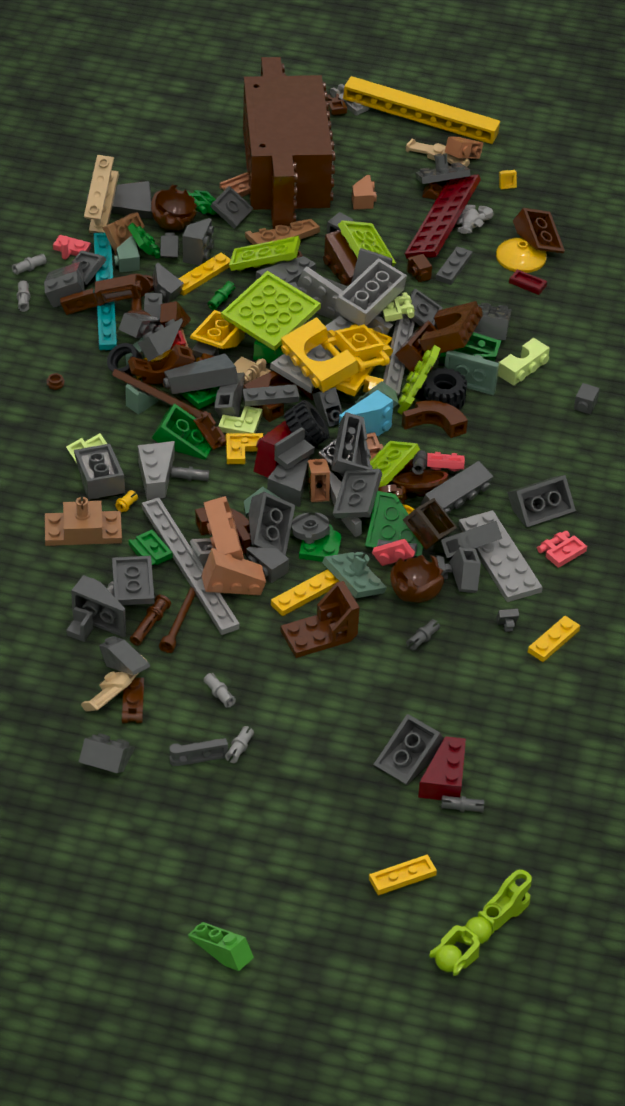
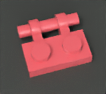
M441 452L427 454V467L431 469L449 468L451 471L464 470L465 457L462 455H457V453H452L451 455L441 454Z
M564 531L555 534L554 538L543 541L537 547V551L540 554L545 551L546 558L559 568L585 553L587 546L575 535L569 538V532Z

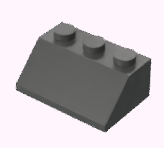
M566 475L555 476L507 492L512 510L525 527L576 511Z

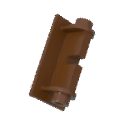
M204 411L201 417L193 420L213 450L226 445V435L223 434L219 426H214L216 422L212 418L211 413Z

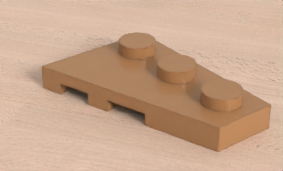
M138 212L131 213L102 227L116 255V248L132 236L128 229L131 223H134L137 227L140 225L144 228Z

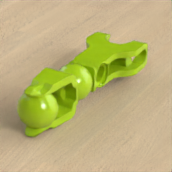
M519 869L512 873L504 881L498 893L484 906L483 911L478 912V917L469 919L463 927L459 925L454 926L441 939V943L430 951L429 957L435 958L440 970L453 972V976L458 975L463 968H467L479 957L480 944L487 942L495 930L503 926L511 917L519 916L529 906L530 894L527 891L531 887L532 877L527 871ZM523 878L526 880L521 886L515 884L517 879ZM460 942L471 947L462 956L460 949L454 946V944Z

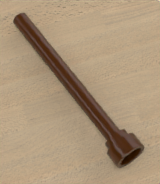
M192 586L169 634L161 639L159 648L163 652L172 653L176 647V635L196 595Z

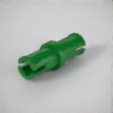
M227 281L221 289L215 292V296L207 303V305H210L209 308L211 310H216L222 302H226L228 296L236 288L234 283Z

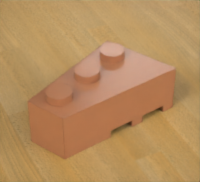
M226 496L204 502L209 521L207 523L210 535H213V537H210L213 548H216L218 553L224 555L226 553L231 554L233 558L238 560L244 559L236 524Z
M211 548L201 575L205 592L261 595L266 583L262 565L243 558L241 560L235 559L228 553L226 555L218 553L217 549Z

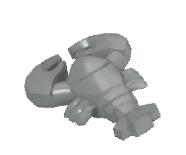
M466 205L457 220V225L462 224V227L458 228V232L467 234L471 233L473 228L481 227L484 224L483 221L489 220L494 216L492 208L479 206L477 211L475 205Z

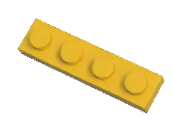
M219 253L178 278L184 283L181 294L183 296L230 268L231 259L223 253Z
M327 569L271 599V606L281 616H284L327 593L340 581Z

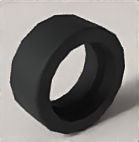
M119 344L108 355V368L112 372L114 369H118L119 360L126 354L132 353V357L143 359L142 354L132 344ZM129 364L123 368L118 369L131 376H134V374L131 373Z

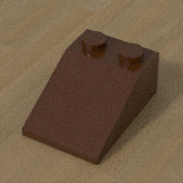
M523 208L513 219L517 234L536 250L556 253L565 252L550 211Z

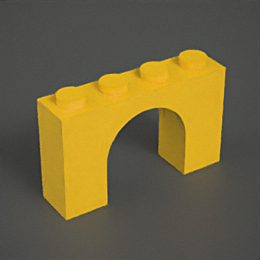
M316 317L281 338V349L286 356L289 355L295 366L300 367L303 375L311 379L313 386L319 388L324 393L358 373L359 370L357 359L348 350L326 361H315L307 357V354L313 348L328 340L327 328Z

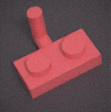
M59 235L53 244V250L60 251L64 260L68 259L70 255L77 256L81 250L89 252L91 249L90 242Z
M405 539L374 547L372 554L382 566L395 563L399 558H402L403 561L412 558L415 553Z

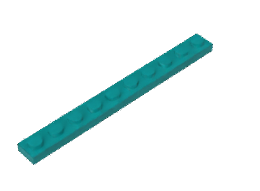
M94 233L95 254L106 258L105 263L96 273V281L113 278L111 244L105 233ZM109 302L97 306L99 350H112L117 346L115 303Z

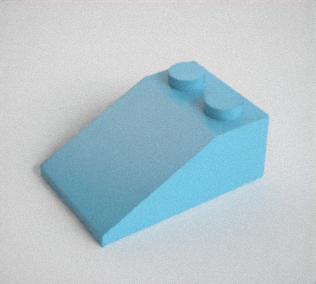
M376 390L340 414L339 423L346 412L364 417L366 433L375 432L376 436H379L388 431L392 426L393 400L379 390Z

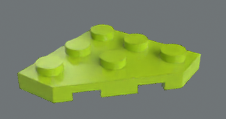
M434 345L430 351L427 350L422 358L423 361L419 360L414 368L415 371L409 373L406 379L408 383L402 389L404 394L398 400V413L402 414L404 411H407L413 403L414 397L427 378L431 366L436 362L441 348Z

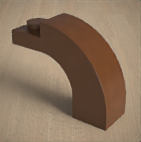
M175 344L171 352L163 359L148 362L147 360L131 356L128 364L131 373L142 376L143 382L160 384L163 383L165 378L164 371L191 364L195 361L191 348Z
M419 401L415 403L414 409L402 413V426L404 429L422 424H434L443 428L450 438L466 434L468 420L464 414L456 407L444 402Z
M205 507L195 509V523L201 535L209 534L207 527L209 521ZM231 509L242 552L245 554L246 548L251 546L249 520L240 512Z

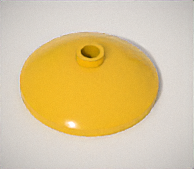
M512 238L498 246L496 258L501 266L515 272L518 269L529 273L537 271L544 266L547 253L546 251L536 250L523 238Z

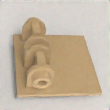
M241 357L234 363L237 373H245L243 385L271 372V370L266 368L267 362L263 358L258 359L254 363Z

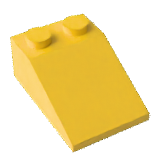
M214 310L190 335V339L220 349L238 346L244 339L245 332L223 319L221 312Z

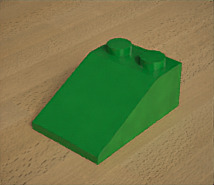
M175 403L164 415L152 436V439L158 443L175 441L176 452L204 460L212 449L193 420L196 418Z

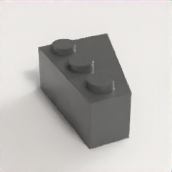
M305 256L298 257L291 261L256 271V280L266 271H269L287 283L296 282L297 284L306 266L316 272V263Z
M346 412L341 419L331 467L332 471L344 474L348 470L373 469L372 465H370V451L367 447L364 417Z

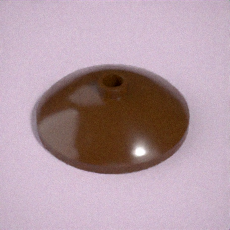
M429 469L423 470L424 472L420 475L415 474L413 471H408L396 475L392 480V484L396 485L397 488L404 486L406 493L416 494V496L421 497L446 482L448 474L441 470Z

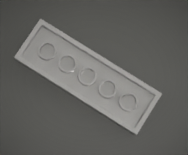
M493 510L459 519L458 525L462 531L497 521L502 539L475 549L479 559L506 602L542 592V585Z

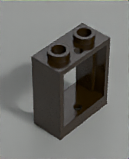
M435 498L419 506L403 519L425 550L441 541V539L457 528Z

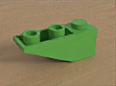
M204 922L197 925L188 934L192 941L221 964L231 969L240 971L254 958L244 936Z

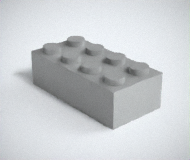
M378 258L337 296L335 311L357 325L365 324L367 326L404 290L407 275Z

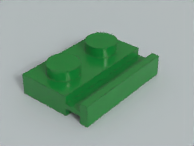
M153 530L137 536L134 540H129V546L137 556H151L152 565H158L173 558V552Z

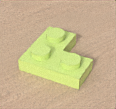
M245 406L241 417L222 415L219 428L223 433H256L262 416V409Z

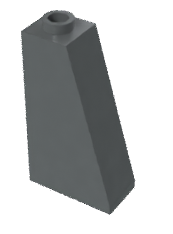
M149 181L117 185L111 213L129 215L138 212L141 218L154 219L151 213L152 196Z
M226 354L164 371L165 378L163 379L165 388L169 389L172 394L239 383L236 366Z

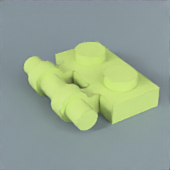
M406 292L396 297L382 310L385 322L403 319L402 314L408 315L409 318L415 316L411 297Z

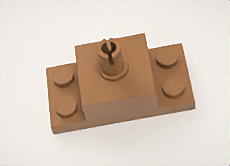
M81 497L76 499V502H63V513H45V546L122 543L121 511H102L101 501H88L85 497L81 501Z

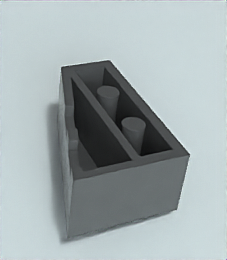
M310 456L288 470L279 464L268 477L267 490L281 499L300 507L308 477V460H310Z

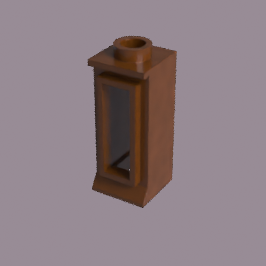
M136 274L95 282V296L99 306L104 303L135 297L139 299L140 291L143 290L141 280L138 281Z

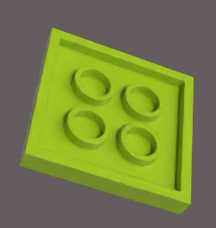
M342 220L338 224L341 234L346 238L350 249L354 251L357 258L361 248L393 258L372 223ZM394 258L392 259V267L396 264Z

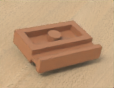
M246 172L221 182L220 189L225 190L230 186L241 197L248 195L250 191L248 183L249 173Z

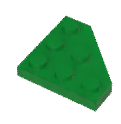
M377 491L365 547L374 549V547H377L379 539L394 542L395 540L405 539L408 543L417 544V552L413 557H418L422 555L424 547L403 521L409 514L396 494Z

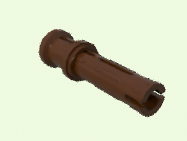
M159 594L155 597L154 604L147 608V615L132 636H130L131 643L136 646L141 645L156 621L163 618L165 610L171 607V601L166 596Z

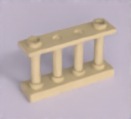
M97 155L84 213V218L91 219L89 233H105L102 227L109 224L119 177L118 171H112L114 157Z

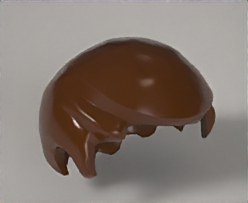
M174 184L170 186L169 190H159L154 194L151 201V213L157 224L163 229L181 231L187 225H190V222L195 218L197 204L194 203L195 198L189 196L186 190L179 191L176 189L178 185Z
M423 554L417 558H408L406 561H403L402 558L398 559L395 566L392 567L390 580L394 592L401 600L422 603L432 600L440 593L444 583V577L441 575L443 569L439 568L435 556H430L433 562H428Z

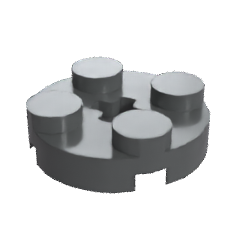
M303 513L296 516L292 521V534L296 538L304 540L307 544H312L315 540L321 539L330 533L329 520L321 513H315V516Z

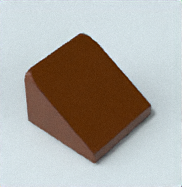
M435 182L428 183L424 188L422 197L436 200L443 187Z

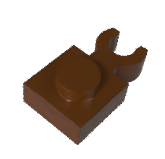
M335 94V98L327 95L328 108L331 115L347 113V106L343 99L339 100V94Z

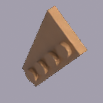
M312 219L292 222L290 226L277 225L275 229L271 230L262 228L256 233L247 231L245 232V238L253 245L299 236L301 240L319 233L320 226Z

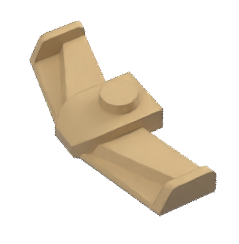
M411 139L406 145V152L427 154V158L435 161L434 155L445 153L446 146L439 143L428 145ZM447 154V162L450 164L460 162L466 167L470 164L469 159L456 158Z
M114 671L108 673L104 677L105 680L99 685L102 691L90 701L81 703V706L85 711L99 710L129 686L137 674L131 675Z

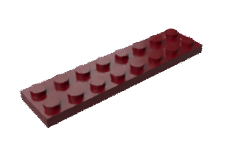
M479 174L447 181L405 252L406 259L421 254L429 258L437 257L481 180Z

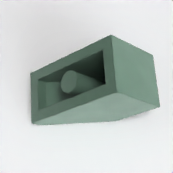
M130 236L116 248L117 255L114 256V264L118 266L119 272L140 270V257L136 241L133 236Z

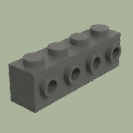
M477 461L425 494L421 505L435 498L448 515L452 509L460 508L465 501L473 500L479 492L487 491L491 486L490 482L493 475L480 461Z

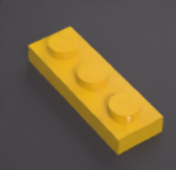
M564 616L528 647V653L544 662L580 631V625Z
M427 854L369 874V881L377 895H381L436 876L437 870Z

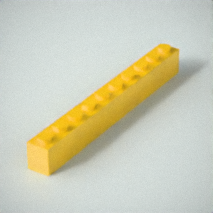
M353 76L349 78L344 86L343 99L360 103L367 107L490 144L494 143L499 133L500 121Z

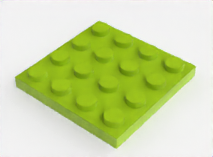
M266 271L221 312V317L275 351L282 345L281 338L301 327L321 308V303L271 272Z

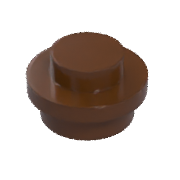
M58 373L49 375L47 379V386L54 390L62 388L65 384L64 378Z

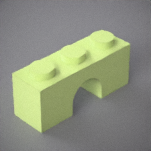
M532 338L522 345L521 358L510 354L499 362L498 376L514 386L548 362L550 348L537 339Z

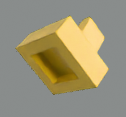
M515 170L499 172V188H517V172Z
M367 375L363 392L367 393L381 381L383 382L384 379Z

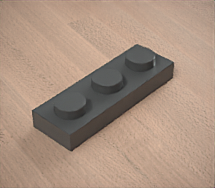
M457 246L436 274V280L452 285L471 259L473 251Z
M296 384L243 389L242 393L245 406L299 402Z

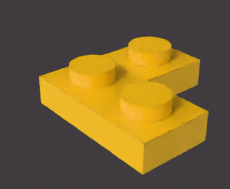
M226 433L227 464H245V451H257L256 444L259 438L263 437V433Z

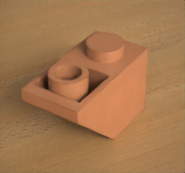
M448 137L445 153L456 158L480 159L483 143L462 137Z
M366 175L352 186L353 209H372L374 202L377 201L376 192H373L374 181L371 182L370 175Z

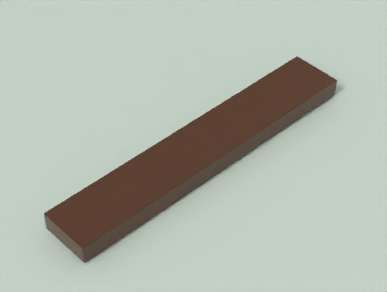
M114 369L112 373L114 377L170 405L175 403L196 418L201 417L203 411L121 370Z

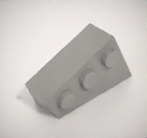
M175 441L138 445V463L147 500L166 497L169 477L175 458Z

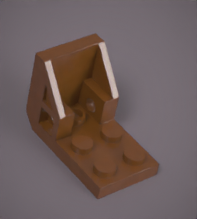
M340 581L317 604V615L281 625L280 631L295 658L351 642L358 635L360 607L345 582Z

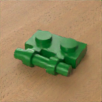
M195 190L194 193L187 191L189 196L195 198L194 203L197 204V212L217 214L210 207L216 199L208 191Z
M131 223L128 229L139 248L148 255L151 254L157 259L160 258V248L158 245H155L154 238L149 233H146L140 225L137 227L134 223Z

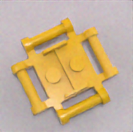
M353 324L348 328L335 331L328 330V340L321 344L334 357L340 354L334 347L335 345L341 352L348 350L357 359L359 372L378 365H389V356L393 353V349L386 345L376 335V332L365 324Z

